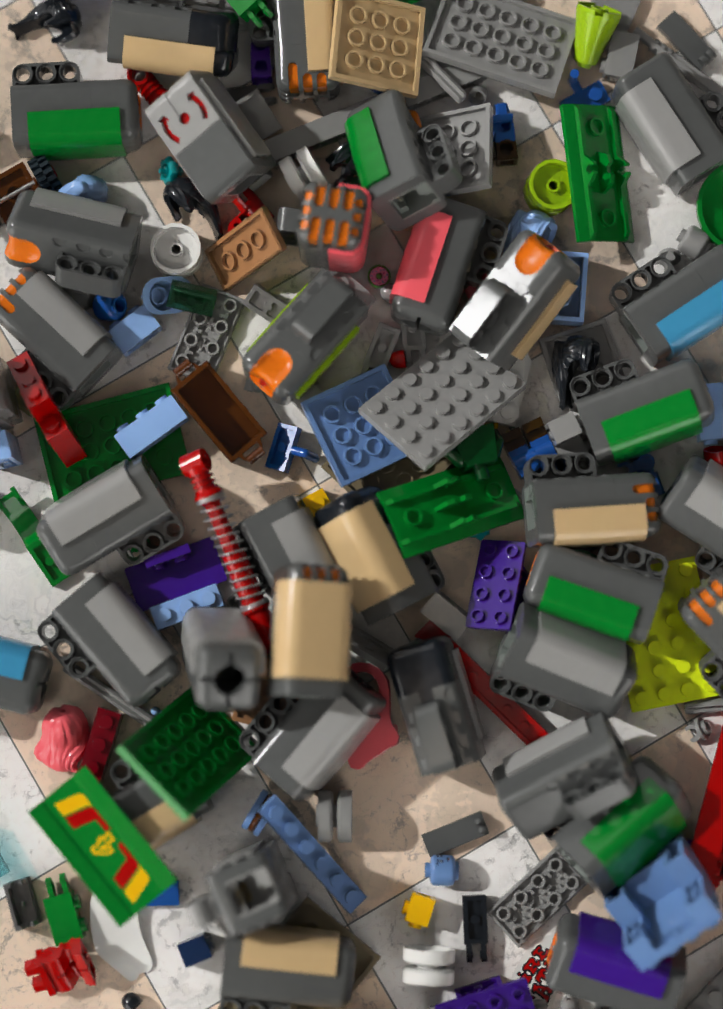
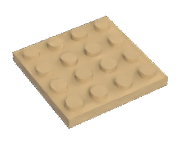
M335 0L328 79L382 92L394 89L401 92L404 97L413 99L418 97L426 8L396 0Z

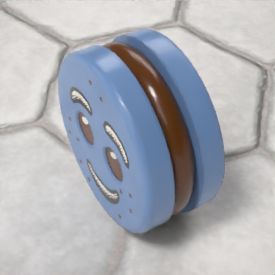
M265 789L258 796L241 826L243 829L253 832V835L257 837L267 823L257 810L272 796Z

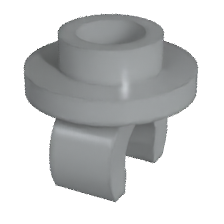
M701 717L696 718L694 723H690L685 727L686 731L694 729L697 733L696 736L690 739L691 742H696L700 738L703 740L710 738L711 726L707 720H703Z

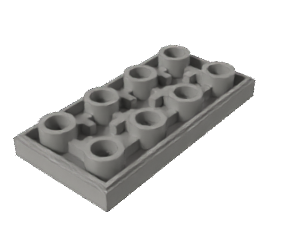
M202 283L200 289L214 293L210 311L192 308L168 369L174 370L186 359L199 366L207 360L217 373L244 305L242 303L244 299ZM192 366L182 375L187 377L195 370V367Z
M553 848L487 910V914L519 948L588 883Z

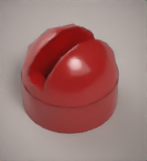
M397 350L392 353L390 364L394 368H407L404 350Z

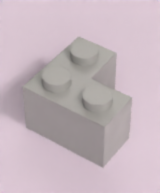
M573 411L547 422L544 426L557 454L591 452L587 439H582L581 428L584 427L579 415L575 416ZM559 461L562 470H564L563 463Z

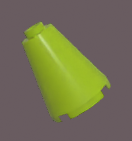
M578 1L576 6L574 60L578 62L577 65L579 67L590 69L591 66H596L621 19V11L605 5L603 7L596 6V3Z

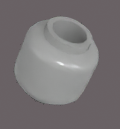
M694 225L690 226L688 230L683 228L676 241L680 242L678 251L692 260H696L705 254L712 245L710 237L702 229Z

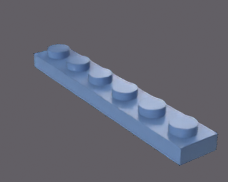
M273 794L257 810L260 816L349 914L366 899L367 896L277 795Z

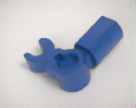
M645 454L632 459L633 462L631 463L625 461L617 464L618 468L627 467L628 473L647 472L652 474L657 482L654 485V493H658V496L665 494L658 471L654 472L655 459L652 455Z

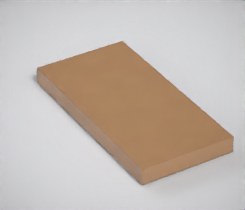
M267 206L246 218L204 250L225 292L234 288L287 249V246Z

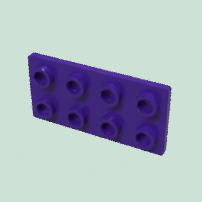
M211 537L192 544H183L151 556L137 565L125 568L135 601L143 611L150 610L149 608L209 585L227 581V575L223 565H221L222 562L218 556L217 548H214V540L210 539Z
M481 541L465 623L468 629L511 631L514 615L520 604L524 602L522 595L529 576L528 571L523 566L527 548L525 542Z
M500 975L454 989L456 999L434 1006L435 1009H535L525 977L502 984Z

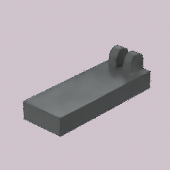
M675 10L657 26L659 32L698 70L701 71L717 56Z
M478 811L426 832L421 836L431 858L432 855H438L489 834L481 811Z

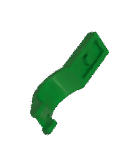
M13 486L10 488L11 492L0 499V509L13 524L27 550L52 587H54L71 575L63 574L57 567L36 533V526L39 522L37 517Z

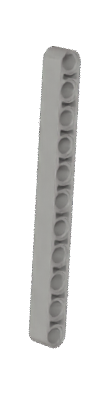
M452 65L443 68L463 90L480 84L488 78ZM428 74L420 77L418 97L415 99L405 97V101L409 110H416L450 95ZM376 96L264 140L263 142L270 150L276 162L275 166L279 165L278 162L287 156L292 157V159L297 158L296 151L305 145L312 152L346 138L344 126L348 114L353 109Z

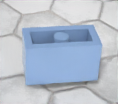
M144 304L140 307L139 305L134 306L128 311L126 318L122 321L120 319L116 320L109 326L110 330L108 332L112 336L111 339L120 348L125 357H128L163 330Z

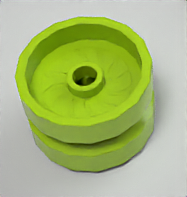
M558 159L545 160L538 164L525 180L523 187L524 200L531 210H540L548 214V216H557L570 206L572 201L567 163Z

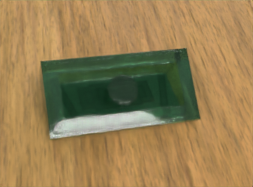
M172 280L166 307L212 317L217 290Z

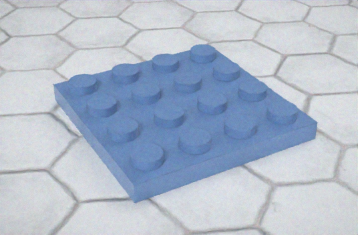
M385 364L300 403L341 488L408 457L359 414V407L393 381Z

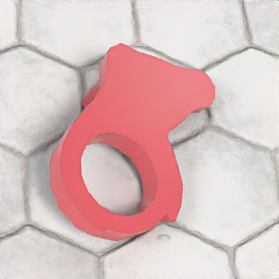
M357 662L351 664L350 668L357 674L362 672L369 673L376 679L379 693L386 699V706L379 714L381 719L348 759V763L353 769L364 768L372 759L399 744L400 740L398 726L391 721V689L388 677L380 668L373 664Z

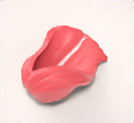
M63 704L61 707H54L48 712L42 723V737L34 750V754L39 761L58 772L70 771L76 773L79 771L77 764L84 755L90 736L89 724L83 711L77 706Z

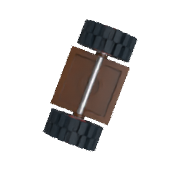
M45 155L37 156L27 162L35 176L33 178L23 161L0 174V216L5 224H7L16 199L22 191H35L39 184L41 188L59 191L63 187L57 173Z

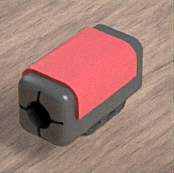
M446 198L447 205L445 208L413 225L389 299V303L392 305L391 317L395 322L414 328L419 317L421 321L418 330L436 336H443L449 332L450 329L448 327L454 320L465 285L474 288L480 286L482 282L477 279L476 274L479 272L489 274L500 259L508 235V227L503 221L489 217L484 210ZM495 228L500 229L503 236L495 238L491 234V230ZM486 250H491L495 253L496 258L488 260L483 253Z

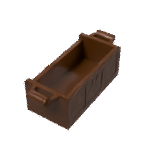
M186 359L172 370L176 375L178 384L170 391L230 463H233L237 458H241L252 465L266 453L261 442V438L267 434L266 430L260 426L207 360L199 366ZM194 366L195 370L181 381L179 377ZM258 443L260 446L245 458L243 454L254 444Z

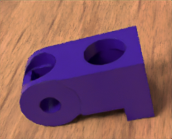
M251 42L252 85L273 83L270 47H256Z

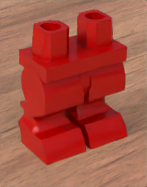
M72 937L68 942L60 943L58 948L48 947L45 950H35V958L24 961V971L27 977L39 974L32 977V986L35 993L47 990L49 996L57 995V992L71 991L81 976L87 985L96 986V968L81 937Z

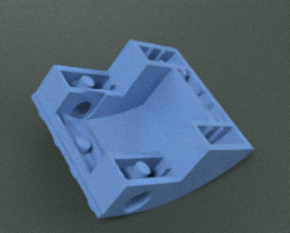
M682 834L664 847L645 867L630 878L625 885L620 887V889L615 887L604 898L605 908L622 928L623 948L641 972L647 968L653 969L659 964L660 959L666 955H674L678 952L681 945L687 941H695L702 931L707 928L716 927L723 918L717 893L699 859Z

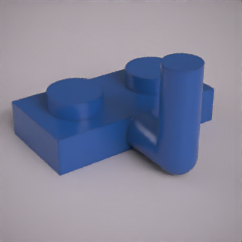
M572 69L568 77V83L574 94L561 100L559 105H605L611 99L600 80L583 89L577 80L579 71Z
M278 422L265 467L289 474L294 456L305 458L313 463H317L320 460V456L308 449L297 447L302 432L301 428Z

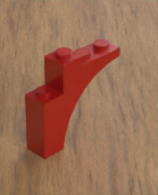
M26 351L6 362L27 408L39 423L47 441L65 466L69 467L87 457L81 442L56 404L29 353Z

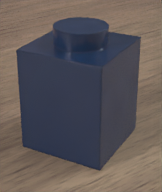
M206 932L179 942L177 948L187 968L213 957V950L216 949L211 935L207 937Z

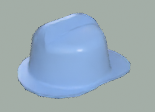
M181 276L156 277L150 279L145 284L141 299L146 309L153 314L180 313L186 311L189 307L170 303L174 283L189 287L193 286L187 279Z

